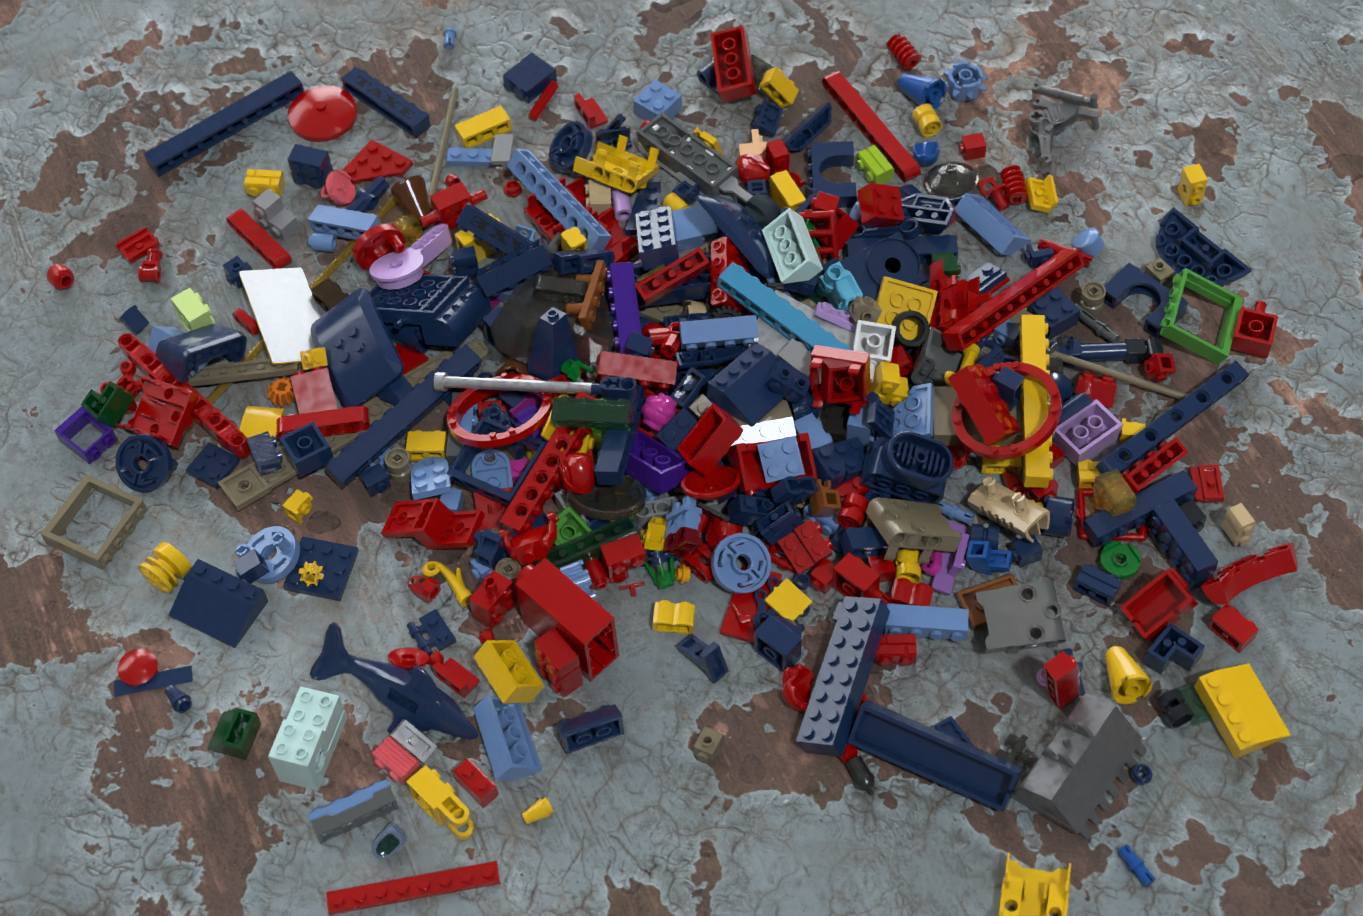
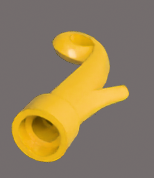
M972 344L963 351L964 356L959 370L968 365H974L975 359H977L980 352L978 345ZM946 371L944 380L948 386L953 387L948 378L955 373L953 371Z
M429 561L424 564L422 568L424 575L433 577L440 572L456 595L458 603L462 607L470 605L469 598L472 596V593L464 585L460 568L456 569L455 575L446 565L440 562Z

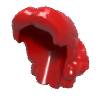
M800 663L784 670L782 695L785 702L798 711H806L811 698L812 683L815 679L813 678V672L807 666H803Z

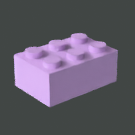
M1096 399L1093 403L1058 425L1052 442L1063 450L1065 456L1077 467L1078 462L1090 459L1117 440L1121 435L1123 424Z

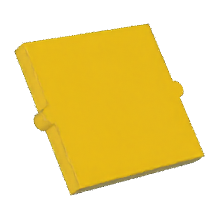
M788 578L778 587H774L773 592L764 600L781 617L793 621L799 615L802 616L803 611L813 602Z

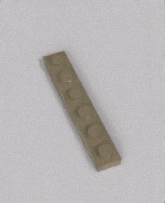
M271 359L204 366L193 377L187 375L189 380L186 382L191 386L293 375L294 372L299 371V362L272 364Z

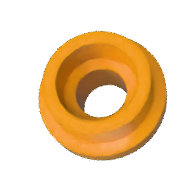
M680 564L679 568L675 570V578L679 584L688 583L690 580V568L684 564Z

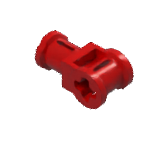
M151 248L147 250V260L142 261L138 271L139 281L143 283L145 281L159 283L161 279V266L159 262L163 257V253L158 249Z

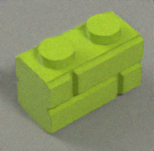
M875 145L858 152L856 166L860 171L863 170L868 182L883 184L893 179L894 168Z

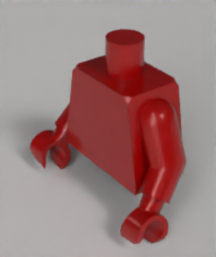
M554 511L547 513L549 519L548 526L544 525L511 537L510 532L506 533V527L498 531V534L503 537L504 547L508 555L513 560H518L520 565H525L548 556L552 545L557 540L556 522H559V517L555 516Z

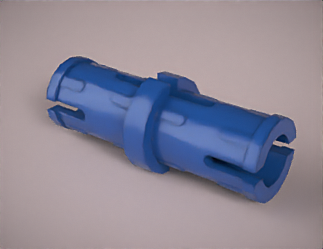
M1129 844L1118 850L1117 853L1129 866V871L1135 873L1144 887H1147L1148 883L1151 885L1156 880L1144 865V860L1138 858Z

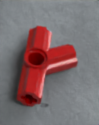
M680 322L671 323L667 328L648 330V338L654 339L652 346L661 345L660 352L667 358L675 356V353H678L681 347Z

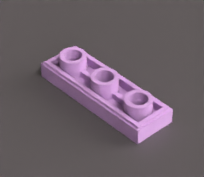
M818 302L814 315L855 333L857 323L853 321L850 313L844 310H836L829 303Z

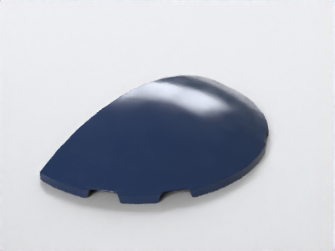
M1174 207L1162 219L1158 235L1156 234V249L1159 257L1175 271L1174 276L1176 273L1179 274L1187 268L1217 285H1223L1237 281L1252 271L1251 268L1227 249L1222 250L1199 232V227Z

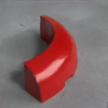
M1292 542L1269 548L1268 552L1263 555L1252 554L1217 571L1218 576L1215 578L1209 577L1201 586L1203 592L1212 602L1220 605H1229L1234 597L1258 583L1280 575L1296 572L1298 570V562L1294 544Z

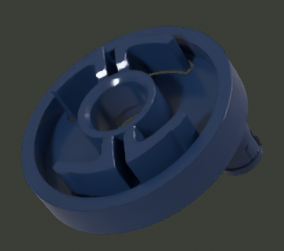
M573 121L558 131L552 140L549 150V161L554 169L562 173L573 172L576 156L583 159L588 157L593 142L592 132L588 126L579 121Z
M138 434L124 440L118 448L115 459L116 470L120 479L126 486L139 492H148L163 486L169 479L171 472L177 469L174 466L178 465L177 461L172 459L167 445L151 434ZM143 457L147 460V468L145 470L141 469L138 463Z

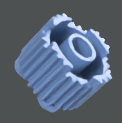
M582 560L559 568L562 573L591 598L596 597L595 592H590L589 587L592 582L588 571H583L581 567L584 564Z

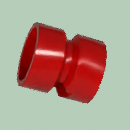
M857 493L847 494L842 508L837 515V522L846 529L850 527L861 528L864 516L867 514L866 510L869 500Z

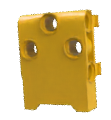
M619 135L617 148L598 141L596 153L592 156V161L576 156L573 171L624 192L633 193L638 188H646L647 182L658 174L660 165L656 164L659 149L650 147L648 160L626 152L628 137Z
M1008 853L998 916H1050L1049 914L1052 913L1058 916H1067L1071 863H1069L1067 870L1058 868L1053 872L1022 867L1018 861L1009 860L1010 853ZM1013 906L1016 911L1010 912L1005 907Z

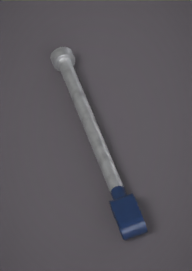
M436 372L434 376V389L436 391H447L448 388L578 394L581 391L591 395H602L604 401L609 403L628 404L636 402L639 398L636 381L630 377H605L600 383L456 377L448 376L447 372Z

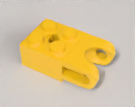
M425 765L406 781L412 799L438 826L444 824L456 838L460 840L468 839L474 833V825L470 819L469 809L454 794L455 790L449 783L444 784L440 780L441 776L435 769L430 770ZM465 824L468 826L467 831H458V827Z

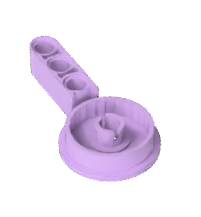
M436 225L402 253L392 252L377 259L370 267V275L376 280L377 285L383 289L392 290L404 288L417 282L423 275V268L452 244L448 225Z

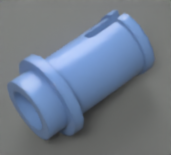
M447 27L443 32L445 36L444 48L448 49V44H450L451 50L455 47L454 41L457 32L453 27Z

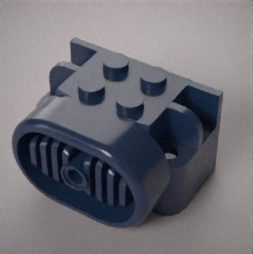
M901 431L890 439L881 437L875 442L869 441L859 484L908 501L938 504L943 500L947 479L953 472V456L948 447L936 439L913 431Z

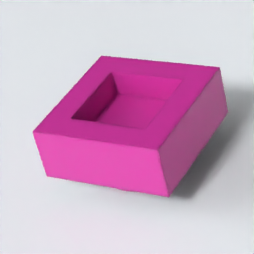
M528 458L510 461L512 481H518V478L521 477L529 464Z

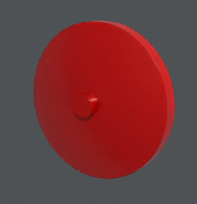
M318 86L302 92L293 100L288 110V119L293 132L302 139L312 142H327L345 135L354 126L358 113L355 100L347 91L335 86Z

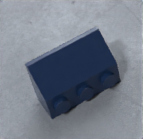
M616 704L611 706L605 705L599 710L584 712L579 717L564 719L556 724L565 754L624 735L622 714Z

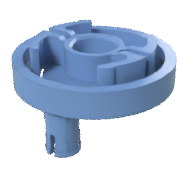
M280 526L265 528L255 534L247 545L240 544L236 548V554L240 557L252 549H255L264 557L270 572L256 580L264 584L274 583L286 577L295 567L300 555V545L297 538L288 529ZM277 551L276 555L271 560H268L269 555Z
M746 533L733 534L721 540L715 547L711 557V569L715 578V584L718 583V587H722L735 594H746L760 588L768 579L771 571L770 554L763 542L755 536ZM738 556L744 557L743 559L748 561V568L746 570H740L737 567L736 559Z

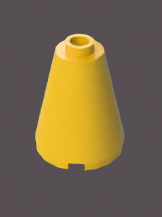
M1113 646L1109 648L1105 654L1112 697L1119 704L1137 702L1136 698L1141 695L1143 698L1146 697L1152 689V682L1149 676L1123 647Z

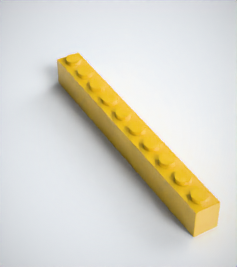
M1021 315L1020 362L1039 367L1050 375V370H1046V366H1049V354H1046V350L1049 348V339H1045V334H1048V323H1045V315ZM1024 379L1021 396L1022 441L1031 437L1041 428L1050 410V402H1047V398H1050L1049 393L1038 383ZM1052 435L1040 447L1023 455L1024 487L1048 488L1049 480H1053V468H1050V463L1053 461V452H1049V447L1052 446Z

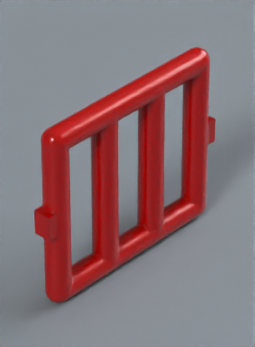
M812 209L798 212L803 219L829 218L830 229L808 230L810 237L830 236L831 246L818 247L820 254H832V259L837 257L839 260L836 212L834 210L812 212Z
M1077 489L1075 519H1078L1079 538L1081 540H1089L1082 530L1084 520L1086 519L1085 496H1096L1097 513L1105 510L1104 497H1116V503L1124 500L1125 496L1119 489ZM1146 523L1138 528V533H1127L1122 537L1118 536L1112 539V541H1145L1147 539Z

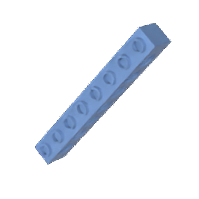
M515 149L507 164L512 174L532 194L535 193L542 206L553 214L552 216L563 225L565 230L577 227L580 230L581 234L587 239V250H604L611 238V235L529 149Z

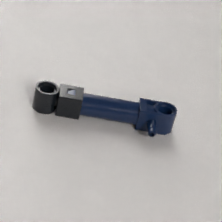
M1070 336L1068 340H1055L1049 344V349L1085 361L1125 360V364H1143L1145 360L1151 358L1152 354H1164L1162 340L1159 338H1149L1147 340L1144 338L1125 339V342L1080 343V340H1074V337ZM1050 357L1051 363L1055 366L1072 365Z

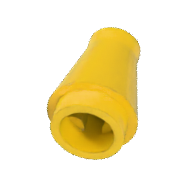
M547 797L543 799L539 798L521 814L528 825L531 822L550 817L554 809Z

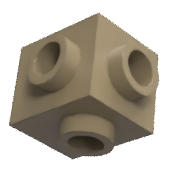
M857 296L855 301L851 303L849 312L855 323L858 320L876 323L882 309L878 302L872 298Z

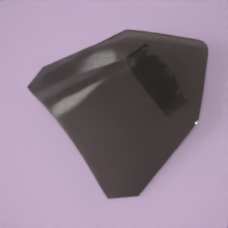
M552 265L549 270L540 272L533 278L518 285L490 325L496 350L528 366L539 318L552 307L567 314V303H583L589 283L575 280L576 275L580 274L579 272L561 275L554 270V265ZM603 293L600 298V307L596 311L595 322L592 323L590 330H583L578 319L579 315L567 314L572 328L571 333L578 359L588 367L593 363L596 364V358L601 351L610 352L616 343L609 308Z

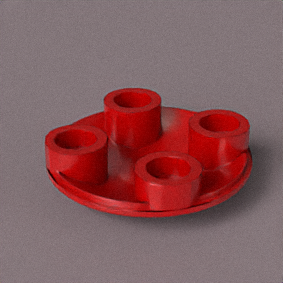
M146 649L129 651L118 663V676L124 683L132 687L144 684L158 672L157 658L151 651Z

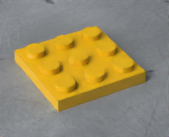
M883 276L877 298L882 312L876 323L892 325L894 318L901 312L917 311L923 314L930 324L938 291ZM906 318L900 324V333L905 339L913 340L920 334V324L915 318Z

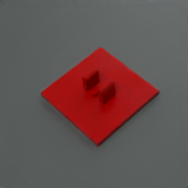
M508 487L501 489L511 493L513 488ZM474 492L476 510H481L485 514L479 531L503 528L500 519L508 506Z

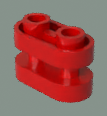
M702 542L701 547L691 552L692 554L688 553L680 557L679 560L681 564L690 568V573L708 584L714 578L711 569L713 552Z

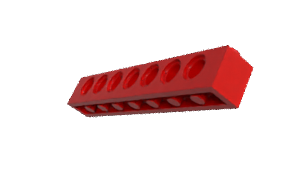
M581 391L578 392L500 519V523L504 528L506 527V530L516 535L532 530L533 522L536 517L541 515L546 501L552 497L556 484H559L562 480L558 465V454H562L565 457L581 449L584 438L591 433L595 420L603 412L600 400ZM587 414L584 418H580L581 415ZM577 430L575 434H570L571 431ZM563 446H567L565 450L560 451ZM557 462L554 467H550L552 463ZM542 479H547L545 483H540ZM533 495H537L534 500H530ZM527 511L525 516L520 517L522 512Z

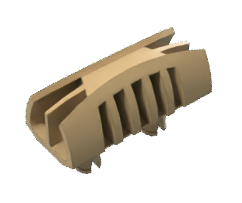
M986 477L983 480V484L967 500L969 506L974 511L1032 543L1034 540L1028 532L1040 535V529L1048 530L1049 510L1026 499L1025 495H1021V492L1015 493L998 484L995 479L992 480V477Z

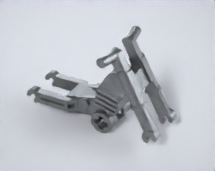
M1039 81L1034 82V86L1031 87L1032 93L1052 97L1056 100H1063V102L1058 103L1036 97V102H1033V108L1036 110L1029 114L1030 135L1033 139L1039 140L1043 177L1053 175L1051 151L1054 135L1060 134L1062 131L1065 132V129L1074 124L1078 117L1091 120L1092 129H1099L1097 111L1081 107L1098 108V95L1096 93L1091 94L1090 98L1059 88L1043 86Z

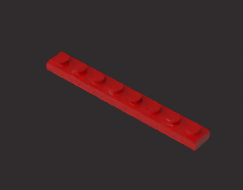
M493 861L326 892L329 915L498 885L501 884L498 863Z

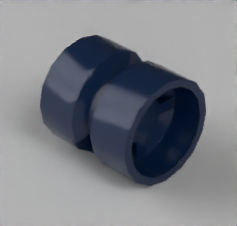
M972 523L970 540L989 541L992 550H997L1000 527L989 525L987 528H984L982 524Z

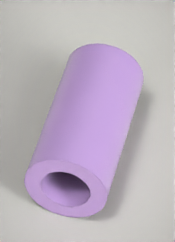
M611 187L615 218L618 221L629 220L632 213L629 193Z

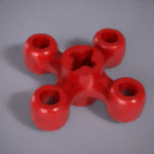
M126 360L120 364V371L123 377L117 381V385L127 389L136 397L139 391L143 390L142 386L145 380H134L133 375L136 373V366L133 362ZM105 382L101 385V393L103 392V390L109 382ZM134 400L125 413L132 414L136 411L137 404Z

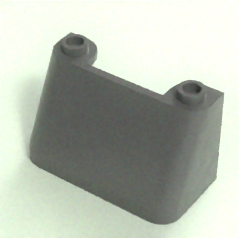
M930 327L929 334L922 343L914 364L911 380L917 385L932 383L934 387H950L944 380V374L946 371L958 372L964 355L954 350H947V347L942 345L944 341L942 332ZM987 353L979 354L977 359H975L974 365L984 358Z

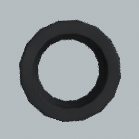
M904 311L898 314L892 321V326H896L894 340L902 346H919L926 340L929 334V322L920 312ZM910 317L915 318L919 322L921 329L918 337L913 340L905 339L900 333V324L904 319Z

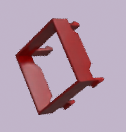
M815 345L811 353L810 364L811 390L813 398H815L812 407L821 409L825 401L821 395L818 369H820L824 358L852 362L848 369V374L858 375L862 364H864V400L840 402L852 404L849 413L859 415L862 406L867 407L869 403L867 395L871 392L870 353Z

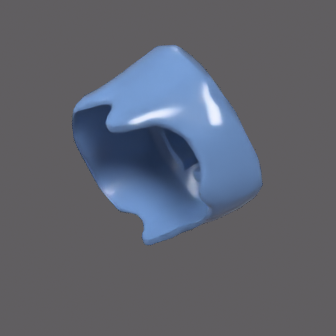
M1092 227L1083 230L1075 236L1073 245L1080 252L1095 256L1104 248V241L1099 231Z

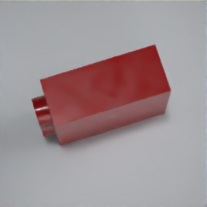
M544 558L536 566L529 564L518 573L515 585L523 623L539 637L555 628L579 656L581 674L589 682L595 679L619 657L614 617L550 561Z

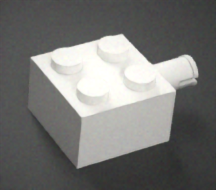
M858 320L853 351L870 353L871 383H873L875 368L881 361L891 362L896 326Z

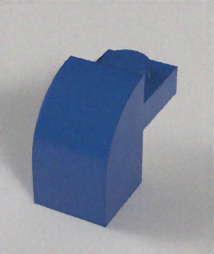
M969 540L966 559L973 570L986 575H992V571L1010 572L1013 558L1012 551L992 550L989 541Z

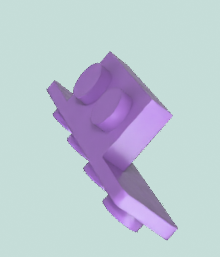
M949 521L948 524L952 529L959 532L962 539L956 552L942 551V566L940 571L934 575L931 586L935 591L950 595L955 576L959 571H963L966 560L963 558L964 554H967L969 535L966 534L967 527Z

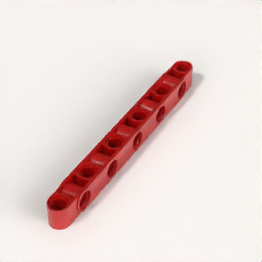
M130 333L122 334L118 338V344L124 355L145 376H151L155 380L199 394L191 415L195 421L224 447L228 448L237 457H245L250 453L247 438L236 425L186 381L180 383L155 356L156 354L144 343L140 342Z

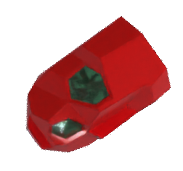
M425 575L413 576L408 581V587L413 594L426 603L432 602L441 591L440 583Z

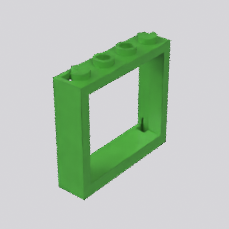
M1185 268L1179 274L1176 273L1172 280L1174 285L1169 292L1168 297L1170 299L1164 309L1166 314L1160 324L1162 326L1160 335L1218 365L1229 356L1243 298ZM1184 286L1225 307L1216 346L1174 325Z

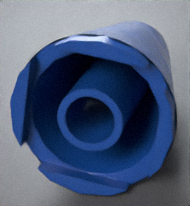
M905 73L898 79L899 89L918 106L930 104L936 110L942 104L940 102L941 98H945L946 83L939 78Z

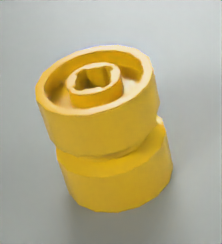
M922 104L913 111L912 117L924 137L934 136L942 129V123L932 105Z
M904 548L897 551L895 579L906 578L913 583L921 581V563H918L921 555L920 551L913 548Z

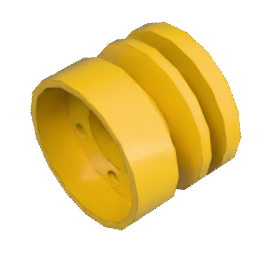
M163 541L152 551L154 558L147 556L145 562L139 564L138 569L152 586L165 594H170L173 591V587L178 585L176 577L184 579L192 565L179 550Z

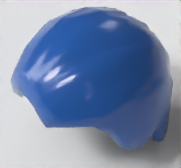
M938 142L914 144L913 157L919 165L930 166L938 160L940 153Z

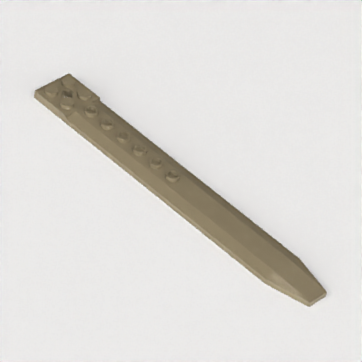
M481 339L467 343L482 361L491 354L490 349ZM458 347L442 352L403 376L412 387L417 383L421 384L425 380L426 375L431 371H436L439 368V364L444 359L448 360L452 357L453 352ZM374 395L361 405L369 409L370 425L375 420L379 421L388 408L394 407L391 403L380 400V397ZM361 432L324 436V438L330 445L333 454L354 442ZM282 446L276 448V450L280 449L283 461H280L281 469L260 476L255 461L218 482L219 487L237 511L272 492L273 488L297 475L284 454ZM245 485L248 486V488L242 489L241 486Z

